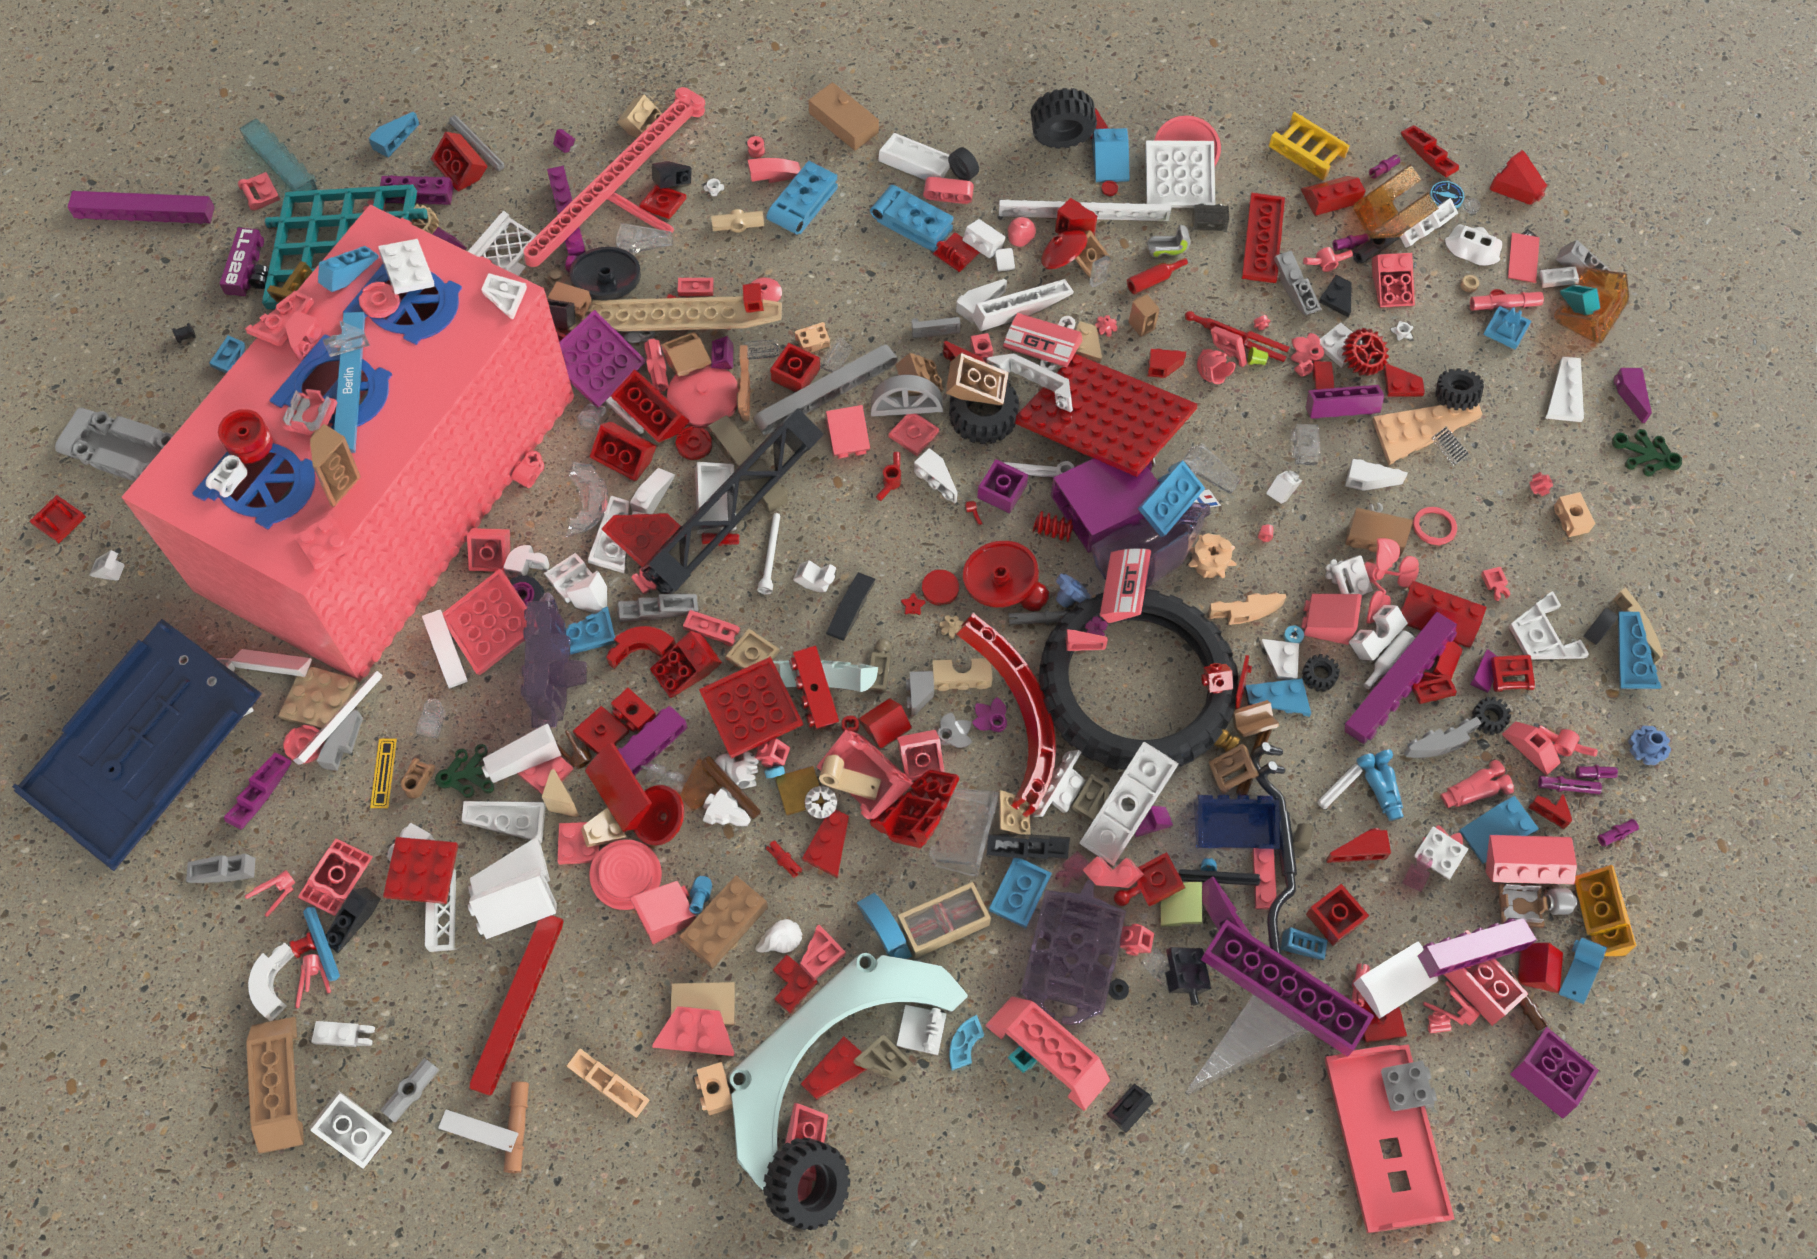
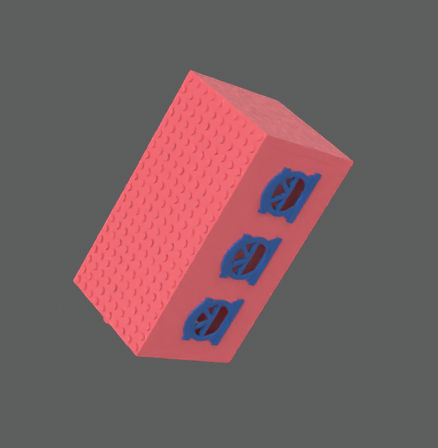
M372 205L368 206L322 261L363 246L370 248L379 255V258L347 287L333 292L318 283V265L297 290L299 293L312 297L314 303L306 314L315 317L322 328L320 336L314 341L309 352L305 354L302 360H299L294 354L288 338L281 347L256 338L122 496V499L193 592L345 675L357 679L358 682H361L369 674L370 668L381 658L385 648L390 646L393 637L402 630L405 621L414 614L417 605L425 599L427 592L437 583L441 573L446 571L449 562L458 555L461 546L467 542V534L470 530L479 527L482 518L490 512L494 502L501 497L502 491L511 484L515 468L519 466L528 452L533 451L542 442L544 435L552 429L555 420L563 414L564 408L574 398L544 288L493 264L491 260L483 256L478 257L412 225V222L404 218L399 219ZM418 239L433 277L434 287L399 293V307L393 314L387 317L372 318L365 314L359 401L367 391L368 394L359 405L356 453H351L361 478L339 503L332 507L313 468L310 446L312 435L284 430V421L282 419L288 407H291L290 402L296 390L299 393L306 394V396H308L305 391L306 389L321 391L320 394L324 399L328 396L337 401L343 313L363 312L359 305V296H361L362 290L366 286L375 282L391 284L378 246ZM488 273L526 283L527 289L514 319H510L482 293L481 289ZM336 407L327 425L333 430L335 427ZM239 409H249L257 412L263 418L273 438L272 448L261 460L253 463H243L247 469L246 477L238 484L230 496L223 497L219 491L206 486V479L209 474L218 467L226 456H229L225 446L219 439L218 427L222 419L230 412ZM294 483L290 493L283 500L278 502L281 499V497L285 494V492L289 489V487ZM331 514L352 544L353 549L315 570L293 535Z

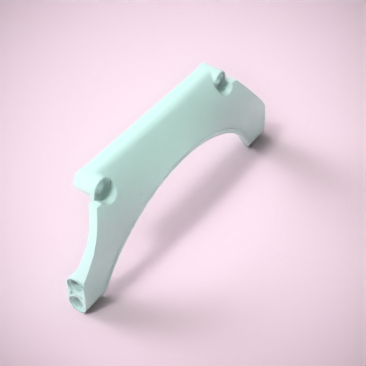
M862 953L856 956L729 1073L728 1083L735 1089L731 1094L734 1117L736 1160L763 1190V1187L766 1186L764 1175L768 1173L767 1166L769 1162L773 1161V1155L778 1151V1118L788 1081L807 1049L832 1025L864 1008L892 1002L929 1004L953 1011L968 997L966 992L942 966L881 955L876 960L869 953ZM862 957L868 960V967L866 969L862 968L859 964ZM738 1072L744 1077L743 1083L740 1085H736L733 1082V1076Z

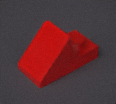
M1564 794L1557 799L1555 804L1551 803L1548 798L1537 795L1528 807L1562 829H1565L1572 822Z

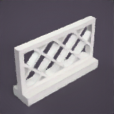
M503 211L468 252L478 257L484 255L485 258L491 261L497 260L499 267L510 271L523 257L524 248L537 235L509 218V214ZM512 225L517 229V232L507 233L506 229ZM528 235L531 237L529 241L521 242L520 236ZM518 236V243L509 244L508 237ZM499 238H506L507 244L496 245V241ZM520 247L521 251L511 254L510 248ZM508 248V255H498L497 249ZM488 250H495L496 256L486 257L485 253ZM510 259V264L500 266L499 260Z

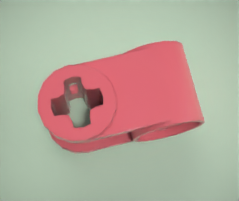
M536 451L528 452L519 466L513 471L512 480L527 488H531L544 470V463L540 453Z

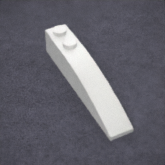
M1063 279L976 304L972 319L980 331L1013 322L1017 313L1029 316L1072 295L1074 291L1067 281Z

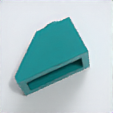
M1574 284L1560 290V294L1575 313L1588 316L1593 314V311L1600 309L1597 288Z

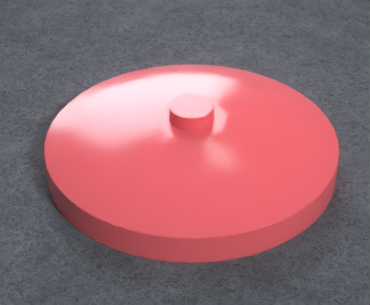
M1178 116L1170 119L1161 126L1154 141H1214V168L1221 153L1220 139L1214 128L1203 119L1194 116Z
M709 364L705 368L696 369L685 376H678L676 374L668 386L667 399L690 420L687 425L707 428L708 425L726 415L730 418L738 407L737 393L739 389L737 388L735 377L728 370L712 368L711 364Z

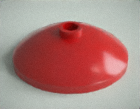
M1069 230L1054 236L1042 253V265L1046 269L1051 270L1063 267L1073 261L1086 247L1088 238L1085 232Z
M655 785L645 790L652 805L634 831L637 837L644 843L658 846L669 842L679 832L684 819V805L676 790L665 785Z

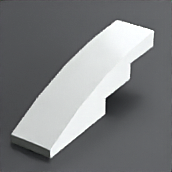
M1450 198L1399 231L1398 234L1405 247H1409L1434 229L1441 227L1457 215L1458 211Z
M441 609L422 616L449 689L468 682Z

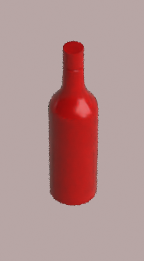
M1183 258L1172 264L1160 263L1128 278L1126 281L1127 287L1135 295L1167 280L1173 271L1187 265L1188 260Z

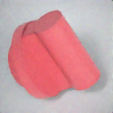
M1434 1012L1428 1017L1429 1033L1451 1031L1450 1017L1444 1012Z

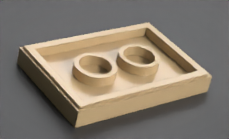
M735 982L672 984L671 1015L677 1006L719 1010L725 1026H735Z

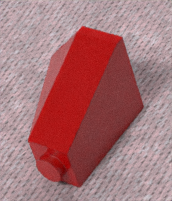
M1521 150L1510 158L1502 172H1499L1494 177L1489 188L1493 192L1532 205L1536 201L1539 202L1545 196L1544 192L1547 184L1525 151Z

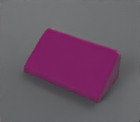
M728 336L712 341V368L733 369L734 345Z
M1486 649L1470 683L1471 686L1487 693L1494 681L1491 658L1497 657L1489 649Z

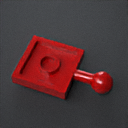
M1166 852L1139 866L1138 868L1144 875L1136 881L1138 885L1128 891H1117L1114 895V901L1118 906H1126L1130 898L1142 893L1150 907L1186 887L1169 854Z

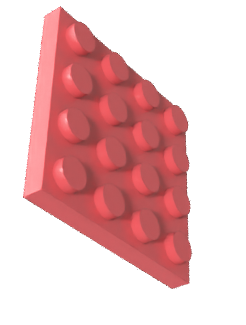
M501 569L497 570L443 612L448 630L478 675L484 673L540 629L529 609Z

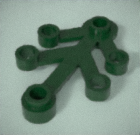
M1639 429L1634 437L1637 441L1642 442L1645 447L1630 442L1628 436L1621 432L1616 433L1612 438L1614 448H1627L1642 454L1641 456L1627 459L1625 467L1629 470L1635 469L1638 464L1653 459L1661 462L1654 465L1647 464L1643 468V474L1646 476H1652L1655 471L1664 468L1677 470L1682 465V457L1678 453H1671L1664 437L1656 436L1651 442L1647 431L1644 429ZM1655 447L1660 448L1662 453L1657 452Z
M484 744L477 745L475 747L476 753L462 771H457L462 762L468 759V753L465 749H458L455 752L456 758L448 769H442L436 774V784L443 789L452 787L462 793L465 798H471L475 793L471 785H463L457 781L466 779L482 788L484 793H492L494 791V784L490 780H483L478 777V775H482L484 772L482 766L476 767L480 760L488 754L487 747ZM481 748L485 749L483 753H478ZM461 753H465L464 757L459 758ZM448 776L447 780H442V778ZM487 784L491 785L489 789H484ZM467 789H471L469 794H465Z

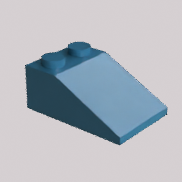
M1127 128L1095 129L1092 137V151L1096 182L1129 181V141Z
M1513 796L1461 828L1459 832L1481 863L1484 864L1487 862L1489 835L1533 836L1539 828L1518 799Z

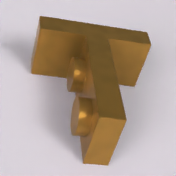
M300 261L282 288L270 285L267 292L275 302L280 303L294 291H297L313 271L306 262Z

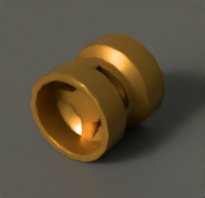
M1223 729L1222 735L1214 743L1216 747L1223 748L1225 752H1228L1237 747L1241 739L1230 735L1229 731Z

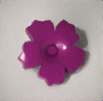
M1096 616L1086 624L1085 628L1088 630L1087 633L1105 636L1103 631L1106 630L1108 624L1106 621H1102L1099 616Z

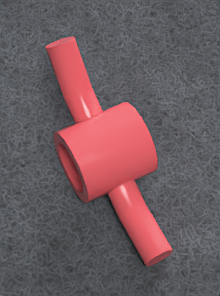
M1326 247L1316 254V258L1305 257L1303 263L1306 265L1320 264L1324 272H1329L1338 266V261L1352 257L1353 253L1349 250L1335 255L1332 248Z
M1542 725L1538 727L1543 734L1555 742V750L1562 756H1571L1573 751L1594 757L1597 755V749L1578 744L1580 737L1572 730L1562 729L1559 735Z

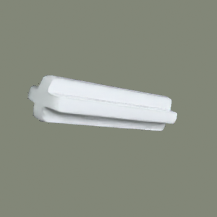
M1354 764L1319 799L1318 805L1322 809H1326L1361 774L1362 768Z

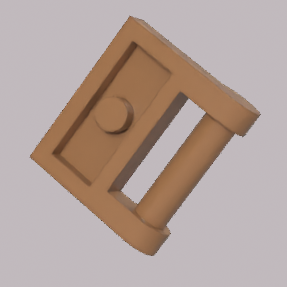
M1244 744L1209 761L1218 787L1223 794L1229 792V789L1259 776ZM1244 767L1247 768L1246 772L1225 782V777Z

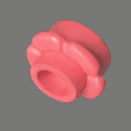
M1267 315L1258 317L1254 320V328L1264 330L1269 327L1268 324L1271 320L1267 318Z

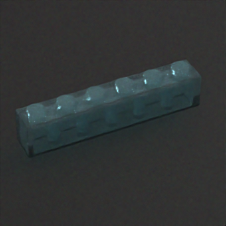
M256 118L239 128L244 140L292 191L318 190L315 184L317 180L314 175L307 172L303 163L297 162L298 160L292 152H288L283 142L279 143L277 136L273 132H269L264 122L261 124Z

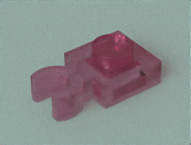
M1076 851L1063 864L1062 867L1065 870L1059 871L1055 879L1058 880L1062 876L1065 877L1066 881L1063 883V887H1067L1072 877L1077 881L1085 873L1083 869L1089 862Z
M1422 853L1417 856V866L1411 863L1402 882L1422 892L1430 876V872L1426 869H1429L1433 863V858H1430L1429 862L1423 863L1421 861Z

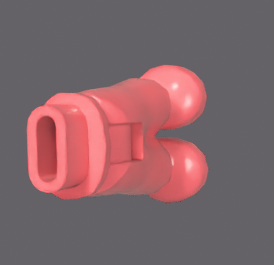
M1494 760L1489 763V769H1481L1465 780L1447 788V792L1440 794L1447 808L1452 806L1459 807L1493 797L1498 794L1499 790L1506 795L1514 793V786L1508 774L1504 775V766L1498 760ZM1492 778H1499L1495 781H1490Z

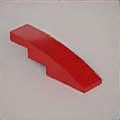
M1415 125L1401 131L1402 137L1410 147L1441 175L1448 177L1459 171V165L1448 158V152L1436 145V138Z

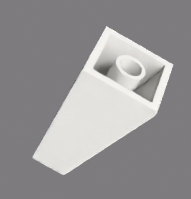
M541 867L470 897V904H468L470 914L472 916L475 915L478 920L476 926L480 935L484 934L486 939L556 913L557 903Z

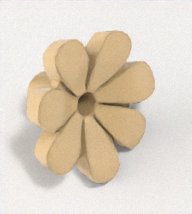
M947 615L944 618L945 621L939 624V627L942 628L941 634L946 635L949 633V638L954 639L955 633L957 634L958 630L962 628L963 621H959L958 616L950 617Z

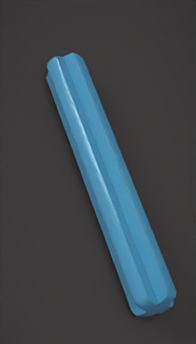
M307 907L303 914L327 980L335 981L340 977L316 908Z

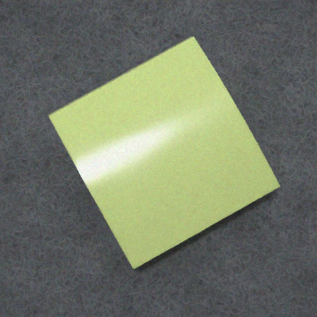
M1185 882V889L1161 901V926L1202 924V882Z

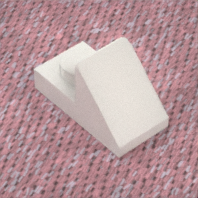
M110 550L98 557L92 567L90 576L115 581L119 580L124 564L116 560L118 553Z

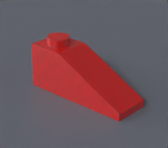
M1379 828L1369 829L1330 852L1326 858V863L1386 860L1391 854L1387 830H1380Z

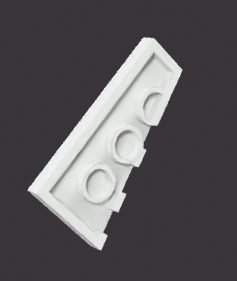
M1562 357L1560 360L1546 419L1582 422L1584 419L1581 358Z
M614 496L610 497L590 552L588 563L624 573L626 552L601 528L613 515H628L629 501Z

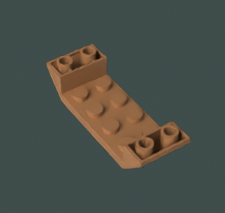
M296 1017L252 1025L246 1040L250 1123L260 1154L304 1145L303 1123L298 1120L295 1085L293 1039H297Z

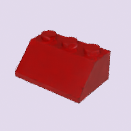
M446 131L430 158L445 177H450L452 185L457 191H461L479 181L488 167L461 134Z
M1345 176L1301 188V192L1314 216L1361 204L1366 191L1359 177Z
M608 422L600 425L590 458L633 481H637L651 463L657 445L613 422Z

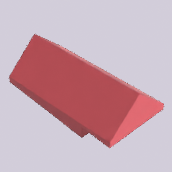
M794 1103L785 1144H791V1141L797 1138H811L824 1143L828 1115ZM814 1165L804 1172L799 1181V1202L806 1199L811 1193L812 1183L816 1180Z

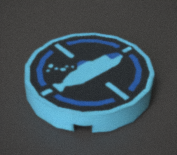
M1450 181L1436 183L1429 194V200L1431 203L1433 202L1434 207L1451 198L1455 208H1459L1464 200V192L1461 187Z

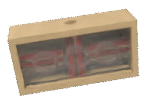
M973 882L898 915V924L915 959L989 926L991 917Z

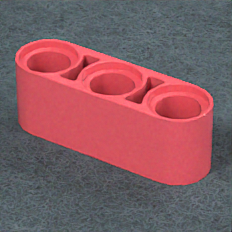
M928 177L925 180L923 196L928 200L968 204L972 201L974 185L966 180Z

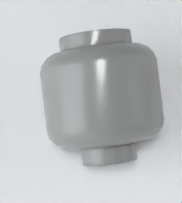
M1567 888L1550 889L1544 895L1547 898L1548 911L1552 915H1569L1577 906L1576 896Z

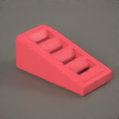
M1067 629V651L1106 649L1107 637Z

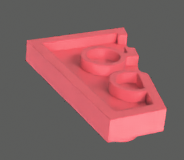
M294 291L278 303L274 311L268 315H262L258 323L254 326L249 325L245 330L247 334L281 347L288 338L285 325L293 313L299 311L306 314L314 301L312 297Z

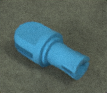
M706 876L697 877L690 890L692 901L689 910L694 914H700L704 903L710 898L712 881Z

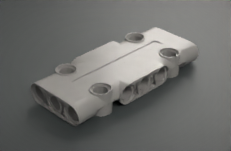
M78 408L58 438L55 450L58 453L79 459L83 464H90L96 469L135 481L173 435L167 432L163 433L157 428L117 416L116 419L111 418L103 411L94 412L85 408Z

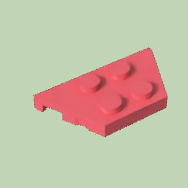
M677 1006L652 1046L653 1048L726 1056L735 1055L719 1010Z

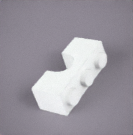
M1383 605L1373 616L1376 622V632L1360 630L1349 641L1359 659L1370 661L1376 659L1382 650L1389 646L1396 635L1400 634L1402 629L1408 624L1398 606Z

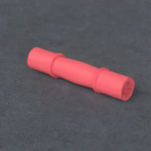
M1542 292L1475 296L1470 299V308L1472 311L1493 310L1499 306L1503 308L1542 306L1544 296Z

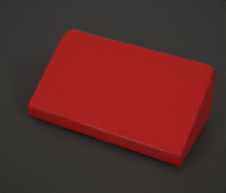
M1448 641L1444 652L1437 659L1432 674L1447 675L1452 679L1463 649L1454 641Z

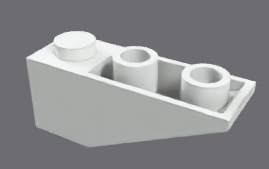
M929 448L914 462V472L919 478L926 480L931 488L941 492L945 499L956 503L957 491L944 460Z
M1353 459L1348 470L1345 486L1364 491L1401 485L1407 476V472L1384 467L1380 464L1368 463L1361 459Z

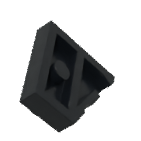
M1335 275L1320 297L1319 303L1349 317L1351 313L1352 282Z

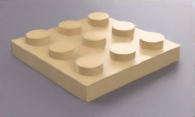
M309 666L305 677H296L279 713V717L301 725L314 726L321 730L354 694L359 682L352 677Z

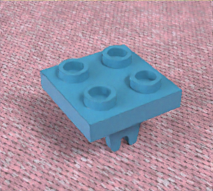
M1499 306L1483 335L1516 350L1531 321L1521 316V310L1515 312L1514 307L1507 310Z

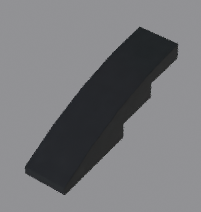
M857 573L828 627L827 635L842 641L845 640L858 619L859 612L867 600V595L874 586L875 578Z
M988 834L987 855L1027 859V857L1068 859L1070 837L1032 834Z

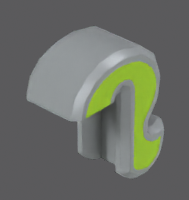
M1179 225L1175 236H1152L1147 241L1150 256L1160 258L1161 254L1169 256L1180 255L1188 249L1191 243L1188 229L1183 225Z

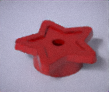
M912 593L909 599L901 600V603L905 606V615H921V607L926 603L925 600L918 599L915 593Z

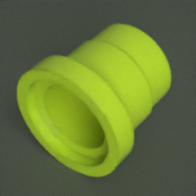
M1251 347L1247 363L1249 365H1265L1268 359V352Z

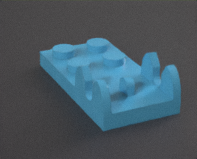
M1183 460L1167 469L1169 473L1157 480L1159 482L1158 486L1137 508L1160 537L1165 536L1206 489Z

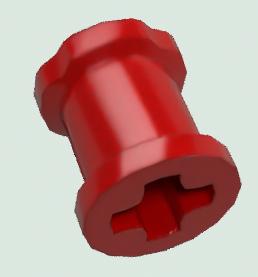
M310 932L297 941L292 940L289 942L296 958H300L301 954L307 951L316 950Z

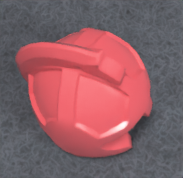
M1203 349L1197 360V368L1204 380L1214 384H1221L1227 376L1233 373L1235 363H1226L1227 354L1221 351Z

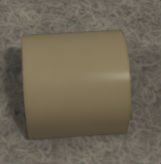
M1305 823L1297 825L1293 842L1295 847L1306 851L1309 850L1314 829L1313 825Z

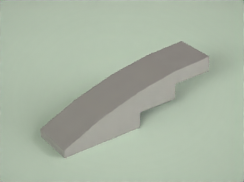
M659 594L658 598L618 601L619 622L657 620L688 615L690 610L698 612L697 595Z

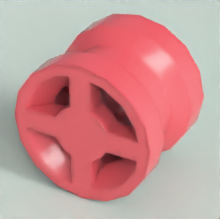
M759 136L749 138L747 142L749 155L753 158L762 157L765 153L763 139Z

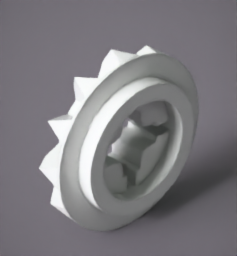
M818 786L812 788L805 798V807L808 813L816 818L830 816L837 806L835 793L828 787ZM820 794L823 800L830 801L824 803L823 810H821L819 804L812 803L819 799Z

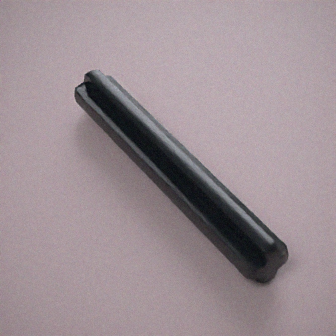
M1180 869L1178 872L1182 881L1205 882L1214 877L1219 884L1259 886L1260 884L1259 874Z

